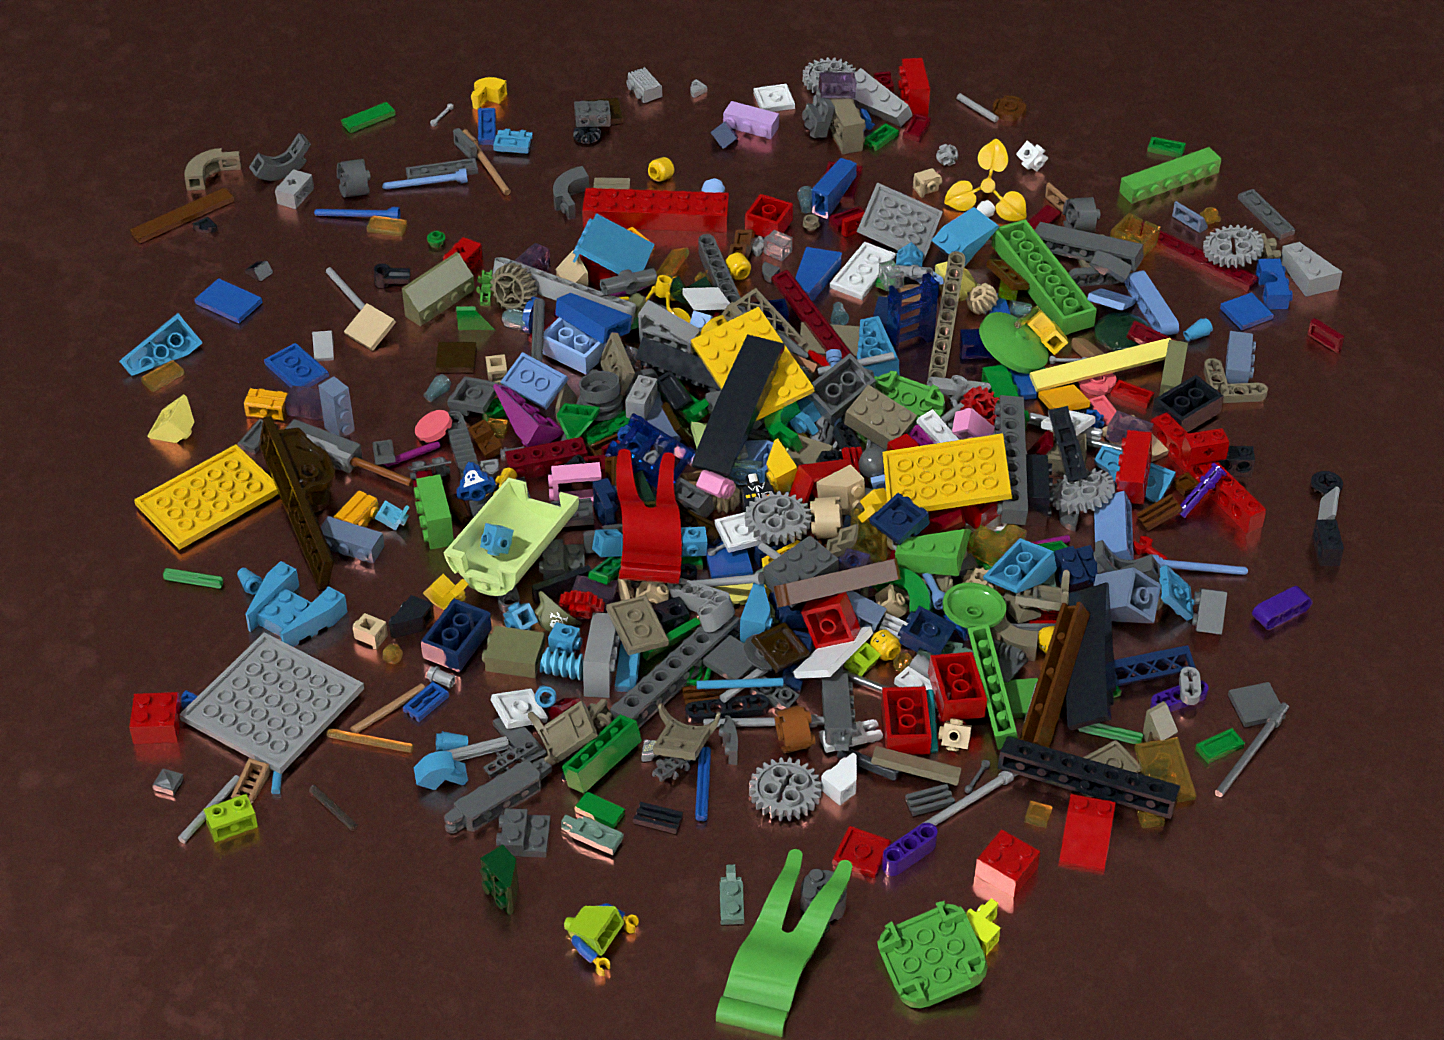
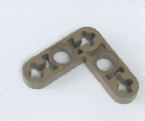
M1215 358L1205 361L1203 371L1206 382L1217 391L1220 390V393L1224 395L1223 403L1260 402L1266 399L1268 392L1266 385L1262 383L1228 384L1221 361ZM1212 379H1218L1221 382H1214ZM1236 391H1240V392H1243L1244 394L1240 395V394H1236L1235 392H1236Z

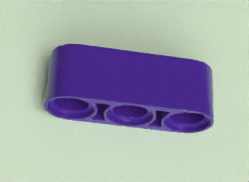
M1294 586L1258 604L1254 608L1252 616L1264 628L1270 630L1307 611L1312 605L1313 600L1298 586Z
M922 823L888 846L883 852V872L889 876L899 875L932 852L937 842L938 831L936 826L932 823Z

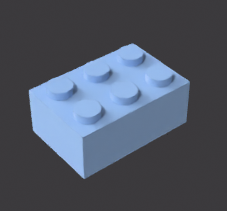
M559 317L544 331V355L584 374L589 373L600 362L599 359L606 343H600Z

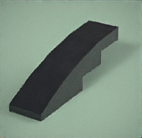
M1068 406L1048 410L1067 481L1072 482L1088 478Z

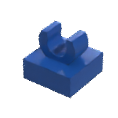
M861 108L859 110L860 117L865 120L866 128L872 130L875 124L871 122L872 118L867 110Z

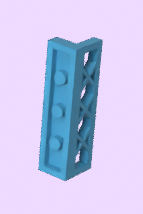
M621 641L615 691L628 692L638 684L641 652L628 656Z

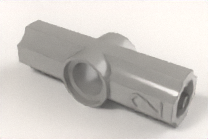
M954 375L951 379L929 377L927 386L931 387L934 384L949 399L960 401L968 390L973 387H982L985 382L967 381L962 376Z

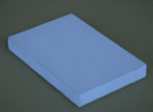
M1102 288L1090 292L1087 298L1088 301L1118 310H1125L1135 305L1136 298Z
M522 352L500 383L547 410L568 381V377Z

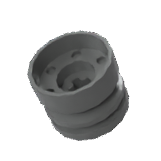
M597 371L581 378L579 388L582 405L600 407V412L594 420H609L621 414L623 402L622 395L620 394V381L615 373Z

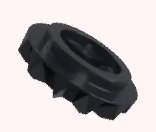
M598 127L574 128L573 137L580 143H593L600 139L601 130Z
M1319 471L1312 476L1311 487L1314 488L1315 492H1321L1323 496L1335 487H1339L1341 491L1343 480L1333 472Z

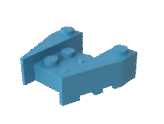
M280 561L266 574L245 614L248 630L252 632L260 625L280 636L282 642L294 647L305 637L317 635L318 630L335 625L348 612L346 597L331 587H328L313 602L293 593L299 587L297 569Z

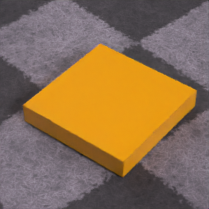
M1074 384L1038 391V398L1050 410L1068 406V409L1071 411L1090 407V400Z

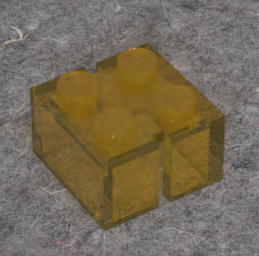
M1128 213L1111 230L1110 237L1143 244L1144 258L1157 245L1161 227L1145 221L1142 236L1140 237L1143 219Z

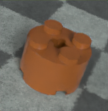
M802 705L775 710L774 713L777 715V717H774L778 740H782L785 746L781 747L784 754L811 748V745L816 744L813 731L810 732L809 723H812L809 710L806 711Z

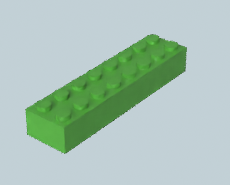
M1027 220L999 227L992 235V247L1002 260L1029 283V288L1026 291L1038 307L1060 327L1065 335L1093 327L1097 309L1087 300L1086 295Z

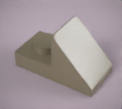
M1164 701L1147 710L1143 728V740L1147 744L1154 740L1164 741L1177 733L1174 720Z

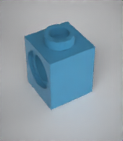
M618 529L595 530L592 549L600 557L622 556L623 534Z

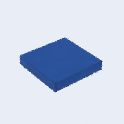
M1252 292L1221 303L1220 309L1241 330L1273 319V313Z

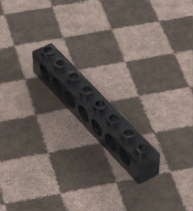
M1007 736L1000 751L997 768L1169 819L1172 818L1181 786Z

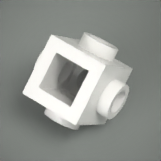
M1026 141L1016 154L1023 160L1021 164L1028 170L1032 168L1038 171L1048 159L1044 154L1045 150L1038 144L1035 146L1029 141Z

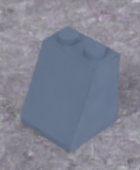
M1134 567L1096 574L1094 586L1105 582L1109 584L1111 621L1154 623L1161 589L1160 583Z

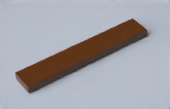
M224 187L130 229L131 235L141 244L234 202V196Z

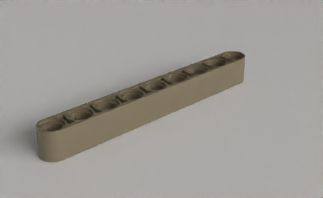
M958 251L950 253L948 257L928 378L946 377L965 264L964 254Z

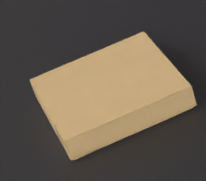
M366 304L345 329L344 333L373 351L396 322L393 318Z

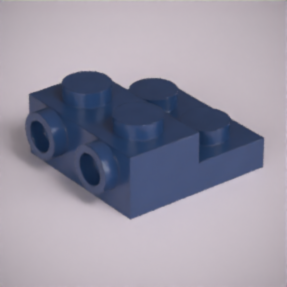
M608 478L592 482L594 512L602 528L604 525L617 524L615 512L618 511V506L615 497H617L615 485H611Z
M897 493L869 519L871 525L899 545L911 534L916 537L930 524L928 512L923 507L919 508L909 497H904L900 493Z
M1091 545L1077 549L1074 546L1054 551L1060 584L1063 571L1069 570L1070 572L1069 593L1094 586L1095 577L1098 573L1097 562L1094 559V551Z
M919 606L915 613L910 612L906 620L908 625H902L898 636L901 637L899 643L915 652L922 648L934 655H940L957 625Z

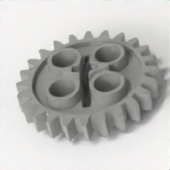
M827 57L826 60L820 58L819 62L814 60V64L809 63V66H805V70H803L804 86H807V90L812 89V93L817 92V89H824L827 95L838 94L837 92L856 73V68H853L852 64L848 65V61L843 63L842 59L836 61V58L830 60Z
M1232 225L1229 228L1222 226V230L1216 229V233L1210 232V236H1206V240L1203 241L1205 258H1208L1209 262L1213 261L1214 265L1220 263V267L1226 264L1227 268L1231 265L1237 268L1238 264L1245 266V262L1251 264V259L1257 260V256H1261L1264 247L1262 235H1259L1258 231L1253 232V228L1247 230V226L1240 228V225H1237L1236 228H1233ZM1232 237L1234 238L1236 255H1233L1232 253Z
M1086 468L1088 478L1068 482L1066 475H1063V479H1057V483L1053 484V488L1050 490V492H1053L1052 505L1056 507V510L1061 509L1062 513L1068 510V514H1071L1073 511L1079 514L1082 510L1084 513H1087L1088 509L1094 511L1096 506L1102 507L1101 503H1108V499L1113 498L1112 494L1115 493V484L1112 475L1109 476V473H1104L1103 470L1097 472L1096 468L1092 471Z
M770 491L769 496L762 493V498L755 497V502L750 501L749 506L746 507L745 527H748L749 533L753 532L754 538L760 536V542L767 539V544L775 541V544L778 545L779 541H782L784 545H787V540L795 543V537L802 539V534L806 535L807 529H810L811 509H808L807 503H803L802 498L796 500V494L789 497L788 492L781 495V492L778 491L777 495H774Z
M780 757L778 763L771 759V765L764 762L763 769L757 767L756 774L752 773V780L749 782L751 802L756 803V810L762 809V815L769 812L770 819H773L775 815L779 816V821H782L784 816H787L788 821H791V816L800 819V813L807 816L808 809L814 811L815 804H819V798L821 797L819 775H814V768L808 770L807 763L801 766L799 759L795 763H792L790 757L787 762H784L783 758Z

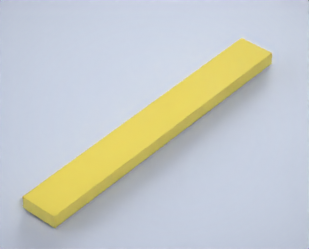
M1171 338L1030 372L1029 377L1036 392L1165 360L1168 342Z

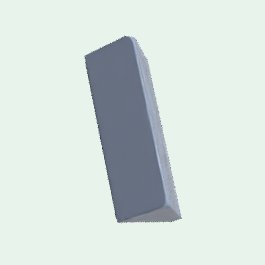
M1174 202L1172 214L1174 218L1199 233L1208 228L1202 216L1179 202Z

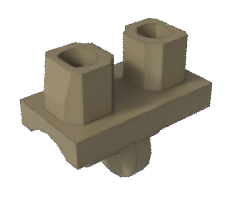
M1265 233L1259 234L1262 235L1264 247L1261 256H1257V259H1281L1280 250H1276V239H1267Z
M601 699L597 704L591 703L587 707L597 735L612 722L611 718L613 715L608 709V702L605 699Z

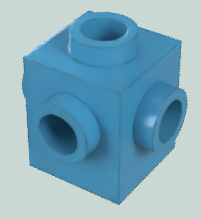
M910 242L898 250L896 265H918L922 267L923 252Z
M485 523L480 547L488 550L487 554L490 555L508 554L514 530L502 525Z
M681 528L682 557L706 556V528Z
M516 602L507 607L509 611L503 613L504 623L508 628L531 630V626L539 622L534 613L535 611L529 603L520 604Z
M558 622L555 623L548 636L551 652L558 649L559 655H562L563 651L566 650L569 657L572 652L580 650L583 639L580 638V628Z

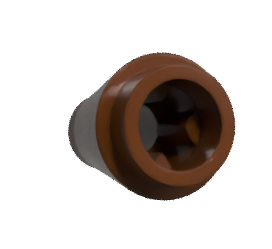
M457 493L450 495L447 498L450 512L461 523L468 522L471 519V515L465 501L458 499Z

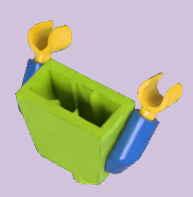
M609 903L598 906L582 907L575 918H566L564 927L568 930L572 938L571 943L579 954L589 963L593 962L596 965V973L604 976L605 971L600 966H606L610 970V961L606 958H598L597 956L604 954L624 923L625 931L632 934L635 932V926H638L639 920L636 915L625 916V912Z

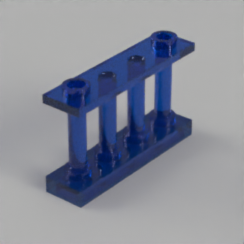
M930 273L922 275L921 286L901 293L893 285L889 286L886 333L896 354H898L900 342L917 336L923 337L927 343L934 341L939 283ZM921 294L920 300L902 306V300ZM920 308L918 315L901 320V314ZM919 322L917 329L900 334L901 328Z
M632 413L628 422V426L631 427L620 443L612 440L605 454L607 457L618 456V451L626 449L637 432L647 437L648 439L637 454L631 452L633 474L657 488L659 468L664 453H672L681 459L674 469L675 483L687 464L691 465L696 451L650 424L643 417ZM656 443L663 447L664 450L655 463L651 465L643 460L652 445Z

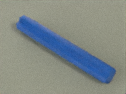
M708 746L702 748L698 758L695 819L697 821H706L708 816L711 749Z

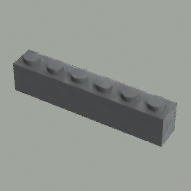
M1040 222L1034 230L1053 254L1091 262L1095 252L1098 250L1126 262L1132 266L1131 271L1134 272L1143 260V244L1044 222Z

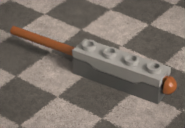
M296 419L288 426L280 428L299 427L307 434L306 437L328 453L330 460L334 462L335 468L350 473L355 466H359L404 485L412 486L413 479L363 460L361 444Z

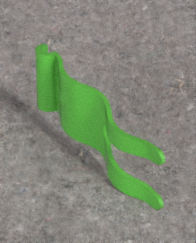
M793 849L788 853L785 866L772 887L753 929L736 954L724 994L721 996L718 1004L716 1022L783 1037L785 1020L788 1018L801 973L819 944L828 922L849 883L852 872V863L850 861L842 860L838 863L834 874L815 896L793 932L786 933L782 930V926L799 877L803 857L802 852L798 849Z

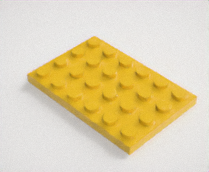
M759 307L690 340L691 345L721 390L747 334L783 343ZM786 346L778 361V370L771 382L772 388L756 421L815 392L813 385Z
M1003 433L882 452L887 502L897 493H900L904 497H909L919 508L923 507L928 512L1012 499Z
M235 444L134 499L135 505L180 550L279 493L273 479Z

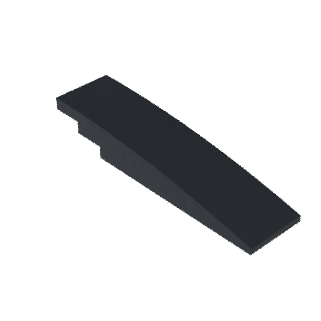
M747 334L713 408L692 460L691 467L725 476L730 475L772 388L771 382L778 370V361L785 349L784 343Z
M1107 582L1069 593L1068 606H1074L1077 602H1081L1090 613L1066 691L1067 725L1071 731L1111 720V706L1114 705L1113 691H1116L1109 584Z

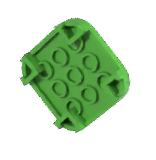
M891 370L890 373L874 377L876 380V390L916 414L917 419L932 409L940 418L944 415L946 408L944 395L939 390V387L934 384L930 387L899 376L897 371ZM856 432L861 441L867 444V438Z
M945 901L936 903L937 908L897 925H894L892 921L885 925V930L881 934L879 941H877L878 949L899 998L909 1007L924 1008L975 987L986 976L988 966L984 952L967 918L966 912L961 906L957 907L956 905L945 904Z

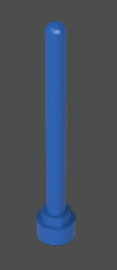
M391 207L388 210L316 209L314 211L316 216L388 217L391 221H400L401 217L400 207Z

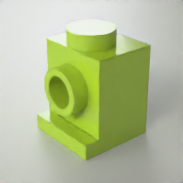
M865 642L848 658L844 667L849 672L863 677L876 664L881 654Z

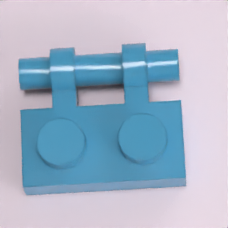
M511 129L498 130V135L496 134L493 144L494 151L528 153L531 139H533V132H526V130L511 131Z

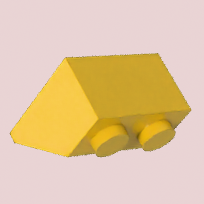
M776 439L766 463L768 469L766 476L776 494L778 491L781 492V495H784L786 492L790 494L798 468L779 439Z

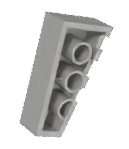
M862 68L837 92L838 94L848 92L850 98H853L857 109H866L869 114L879 116L883 120L902 127L913 115L909 105Z
M593 613L583 661L585 697H610L612 675L615 672V660H617L620 637L608 613Z

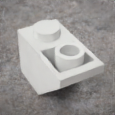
M855 753L842 758L831 770H826L821 777V791L838 805L843 804L856 794Z

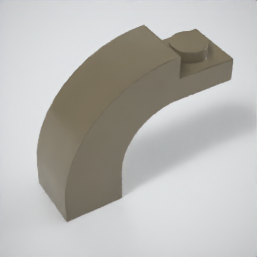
M217 148L195 156L185 169L184 177L187 191L205 190L206 179L215 172L241 170L239 151L222 152V148Z
M1002 596V597L1004 598V600H1005V603H1006V602H1007V596ZM1005 613L1003 620L998 625L990 628L992 638L1000 641L1001 644L1006 643L1007 646L1012 645L1024 650L1029 661H1035L1038 631L1022 630L1013 626L1007 620Z

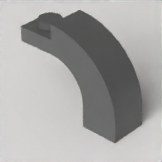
M298 133L290 147L283 154L276 157H268L258 153L249 168L256 177L264 180L285 178L293 169L299 170L307 162L304 154L308 151L311 144L303 134Z
M583 166L564 172L556 179L553 185L554 208L556 211L561 210L569 220L576 218L575 203L571 197L577 193L584 192L585 188H589V176Z
M1103 540L1095 542V552L1093 555L1097 562L1098 574L1134 567L1160 583L1161 566L1152 554L1135 560L1121 559L1111 552Z

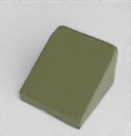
M635 292L631 294L628 301L636 304L634 318H637L638 313L646 303V297Z

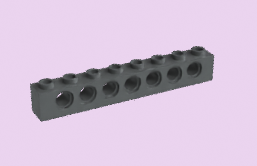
M1000 395L999 403H995L994 415H998L995 418V429H998L995 434L1003 433L1012 499L1001 500L997 503V515H1000L1001 523L1025 525L1028 513L1024 397Z
M733 615L719 629L713 632H705L702 626L698 627L688 639H685L666 659L656 665L622 699L614 703L610 709L613 715L612 721L621 714L636 720L638 728H640L658 711L659 704L665 705L682 687L687 685L686 680L690 676L689 669L692 666H695L691 679L699 673V669L703 665V659L706 657L704 656L705 654L712 652L729 635L736 639L740 636V618Z

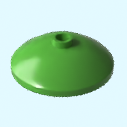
M961 583L951 587L943 597L942 606L946 616L955 624L967 629L984 624H989V628L998 625L1005 617L1006 603L1004 598L996 590L983 584Z

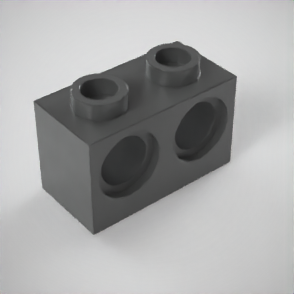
M679 478L674 483V494L678 508L682 506L704 518H707L713 512L715 507L711 494L698 489L695 485L682 478Z

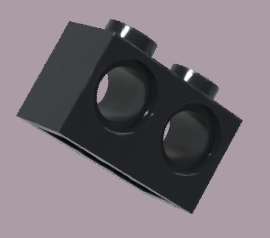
M1229 446L1226 459L1217 460V462L1233 477H1252L1255 464L1253 446Z
M1316 520L1312 539L1319 566H1340L1344 546L1337 520Z
M680 596L651 605L665 634L690 621L689 612Z

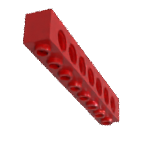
M1167 412L1151 419L1149 431L1169 450L1168 456L1185 473L1188 472L1199 483L1201 482L1200 477L1210 470L1213 462L1227 473L1226 476H1222L1215 484V489L1209 490L1206 494L1246 534L1263 527L1266 509L1217 461L1187 464L1181 452L1184 434H1189Z

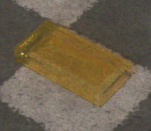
M372 216L367 225V232L402 237L407 227V220Z
M171 360L141 377V381L154 392L184 375V369Z

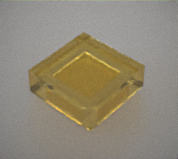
M489 418L487 423L496 438H505L508 420Z
M1030 801L1024 822L1046 828L1053 806Z

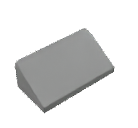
M1339 487L1333 488L1321 498L1318 520L1335 519L1340 492Z

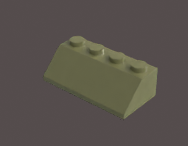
M458 252L402 288L405 317L422 326L475 290L473 274Z

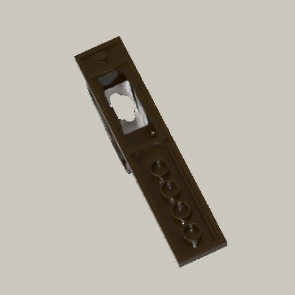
M265 416L263 418L259 447L318 590L327 589V584L330 583L334 558L315 512L322 511L329 504L330 487H332L335 475V464L330 460L328 453L306 437L307 434L299 427L279 430L272 416Z

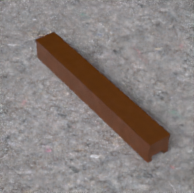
M1077 602L1074 606H1068L1066 603L1061 605L1020 740L1050 747L1090 613L1081 602Z

